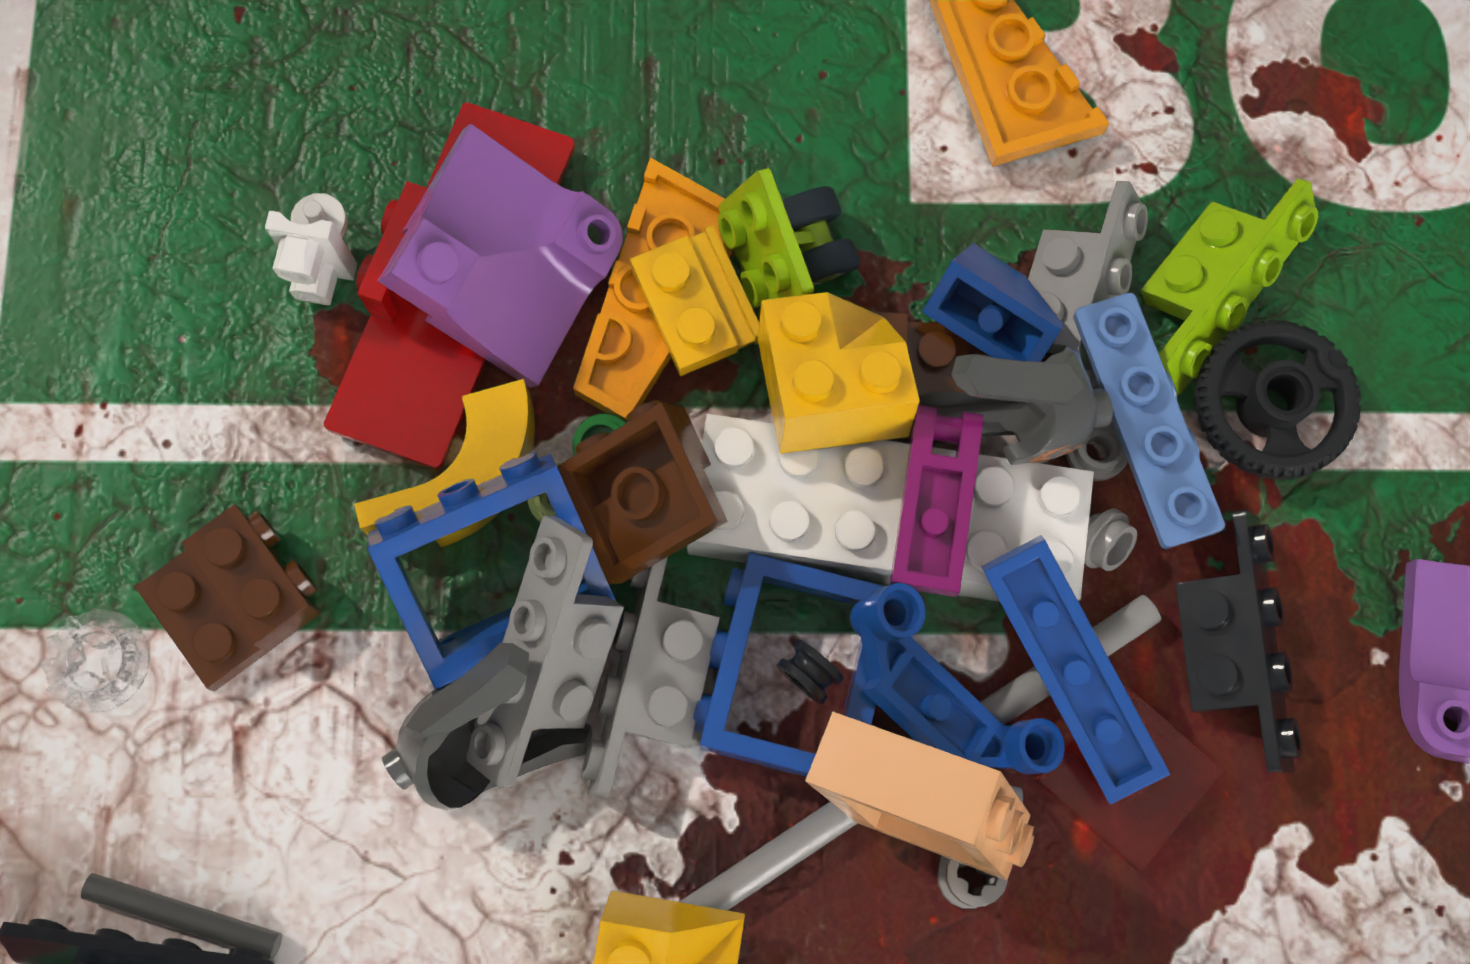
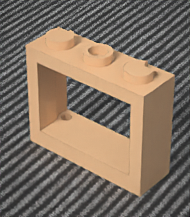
M832 712L805 781L853 821L1004 880H1008L1013 864L1019 867L1025 864L1034 840L1032 835L1034 826L1028 824L1031 816L1001 771Z

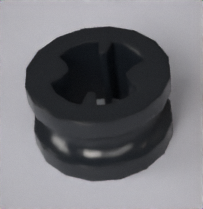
M798 639L793 645L795 655L789 660L782 658L776 666L799 690L822 705L828 698L825 693L826 688L831 684L838 686L844 677L821 653L803 640Z

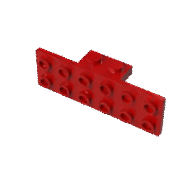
M469 102L464 103L458 113L427 187L406 181L399 199H392L384 211L381 221V233L383 236L375 254H368L362 261L356 279L357 294L371 315L324 420V427L330 433L434 470L442 469L465 415L462 396L474 393L487 360L425 321L428 316L426 312L388 289L377 280L405 234L402 233L404 227L461 131L469 124L481 130L559 186L575 150L574 139L569 136Z

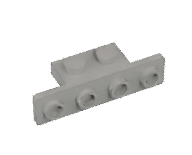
M1116 181L1101 233L1043 229L1028 280L1064 325L1047 353L1056 354L1064 346L1079 351L1092 389H1098L1099 384L1073 315L1080 307L1126 294L1130 288L1132 280L1131 258L1136 241L1143 239L1148 225L1147 207L1141 202L1130 181Z
M544 516L541 520L502 642L513 643L529 652L528 677L517 695L478 717L467 752V761L498 788L514 787L533 729L584 728L624 606L608 596L577 594L593 546V540L585 533L554 516Z
M667 557L631 577L628 582L629 586L637 588L632 613L622 612L614 636L613 649L622 651L616 676L606 675L598 701L597 712L606 715L601 740H590L582 766L581 778L590 780L589 795L609 798L625 733L681 747H690L696 722L693 716L697 701H701L711 658L710 651L714 636H716L720 617L657 601Z

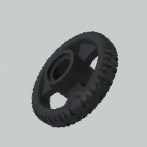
M1263 320L1246 324L1233 330L1212 348L1211 355L1204 359L1195 382V411L1198 413L1197 419L1201 430L1207 435L1206 439L1214 449L1220 452L1219 455L1227 460V462L1236 465V468L1248 474L1253 473L1257 477L1289 480L1310 475L1326 467L1347 448L1349 442L1354 437L1358 427L1357 423L1360 420L1359 385H1356L1357 377L1354 374L1352 366H1348V359L1342 354V351L1340 349L1336 350L1334 348L1335 344L1324 335L1319 336L1316 330H1312L1305 325L1301 327L1299 323ZM1258 345H1280L1303 354L1302 364L1292 360L1275 361L1267 365L1259 373H1256L1243 364L1239 353ZM1267 389H1274L1283 395L1287 402V411L1278 409L1269 401ZM1320 391H1330L1334 399V417L1331 427L1324 439L1316 447L1310 449L1300 440L1296 425L1314 411L1319 401ZM1220 396H1237L1236 410L1241 423L1251 433L1267 438L1262 451L1250 446L1234 432L1224 416Z

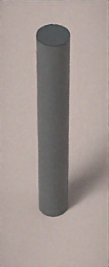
M91 873L82 887L81 899L233 948L255 950L264 954L270 960L274 959L282 942L283 934L95 873Z

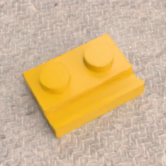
M714 225L706 227L705 232L688 238V235L630 258L631 269L680 376L738 352V349L752 343L758 344L759 321Z

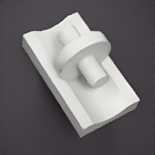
M313 193L303 197L295 205L291 213V221L280 212L269 211L264 229L278 247L272 269L278 277L291 282L289 292L294 299L331 305L337 278L353 281L358 264L342 239L348 225L346 212L342 204L335 197L325 193Z

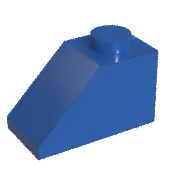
M972 243L951 261L922 311L989 356L1000 359L1041 362L1064 327L1025 275L975 243Z

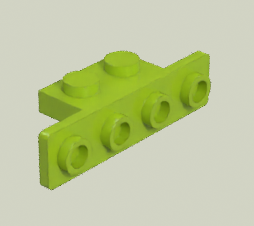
M1301 178L1296 179L1265 220L1211 201L1141 289L1146 305L1185 320L1159 353L1164 369L1173 380L1176 394H1181L1193 378H1197L1204 359L1211 355L1212 348L1229 332L1240 327L1250 304L1264 287H1269L1276 281L1281 272L1283 262L1297 244L1305 242L1313 233L1318 221V210L1315 207L1310 181Z

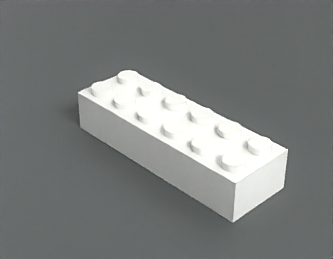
M713 414L706 415L702 446L711 465L706 467L704 472L728 522L687 545L689 555L747 563L749 552L861 581L889 585L910 444L881 440L780 454L773 423ZM932 447L931 454L955 457L956 451ZM979 454L961 589L958 595L1000 602L981 566L1042 535L1079 601L1082 591L1094 471L1040 463L1010 465L1007 458Z

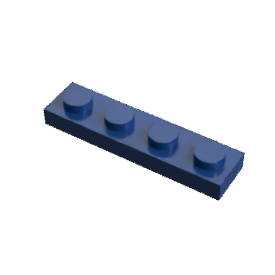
M1040 535L981 566L1109 804L1111 805L1171 775L1043 536Z

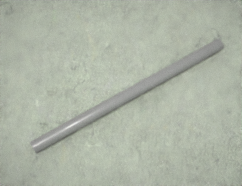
M1141 595L1092 628L1107 656H1110L1161 622V616L1153 602L1145 595ZM1034 666L980 703L1003 725H1006L1050 696V693ZM828 802L679 902L729 910L858 823L853 821L833 803Z

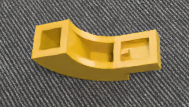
M524 379L462 396L467 421L466 435L462 448L453 463L442 474L427 483L355 503L354 506L360 529L368 535V532L377 529L375 525L377 519L393 513L395 509L411 505L414 511L417 512L440 502L437 494L445 488L466 479H474L476 484L479 485L502 475L499 467L513 458H521L532 452L535 437V418L532 399ZM499 513L435 541L440 547L458 542L484 527Z

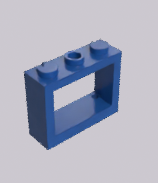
M530 452L521 458H513L499 467L502 475L479 485L476 484L474 479H466L455 483L437 494L440 502L417 512L414 511L411 505L395 509L393 513L375 521L377 529L368 532L367 549L434 689H438L460 678L484 659L497 645L503 642L513 607L438 640L399 556L546 492L556 516L586 534L551 453L539 459L536 452ZM592 548L577 594L608 596L616 601Z
M749 552L745 570L733 567L723 605L735 607L729 632L717 629L716 636H714L708 668L719 671L713 694L702 693L701 701H697L693 719L696 721L693 732L702 734L699 744L700 750L807 777L816 754L725 731L762 583L765 582L851 605L867 599L873 591L885 586ZM860 640L843 715L871 725L876 703L862 691L869 681L862 641Z

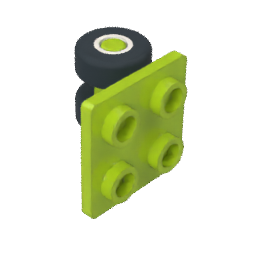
M769 168L752 174L718 206L720 212L718 216L720 235L725 245L734 250L741 269L740 283L752 308H755L759 320L762 300L811 294L814 292L815 285L848 274L860 266V259L853 241L848 238L833 241L827 223L835 220L841 214V207L832 187L823 186L810 189L782 200L773 174Z

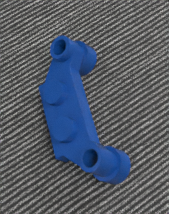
M895 583L873 591L867 599L861 600L854 605L850 615L851 625L854 631L861 637L869 681L862 691L915 741L990 768L1015 769L1023 774L1048 773L1059 766L1064 756L1065 746L1063 736L1054 723L1047 719L1038 718L1018 721L1012 726L1003 725L911 637L919 632L925 621L923 599L913 587L904 583Z

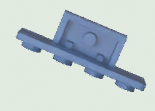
M1126 293L1078 308L1073 315V319L1099 387L1104 389L1111 399L1113 407L1112 421L1160 546L1164 549H1169L1219 533L1225 528V522L1201 464L1197 441L1192 431L1187 428L1177 402L1175 385L1170 374L1163 367L1136 296L1133 293Z

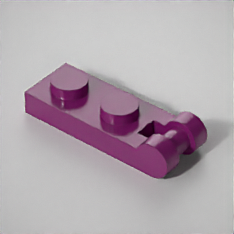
M918 405L911 427L910 448L889 585L904 583L913 587L916 591L957 597L960 593L983 429V415L962 412L959 418L937 414V407ZM933 440L956 444L955 457L931 454Z

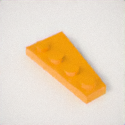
M929 0L992 167L1105 133L1110 124L1098 106L1092 109L1078 89L1080 81L1067 63L1061 66L1044 42L1046 34L1033 17L1027 19L1014 0Z
M651 157L644 174V184L638 202L634 204L627 225L628 232L619 259L615 261L608 282L609 289L601 313L597 315L573 387L576 396L607 414L619 417L626 423H628L626 416L633 409L642 405L671 359L668 348L631 269L630 258L688 235V238L705 232V228L714 225L730 261L732 262L735 257L734 250L725 245L718 227V216L720 213L718 206L725 198Z

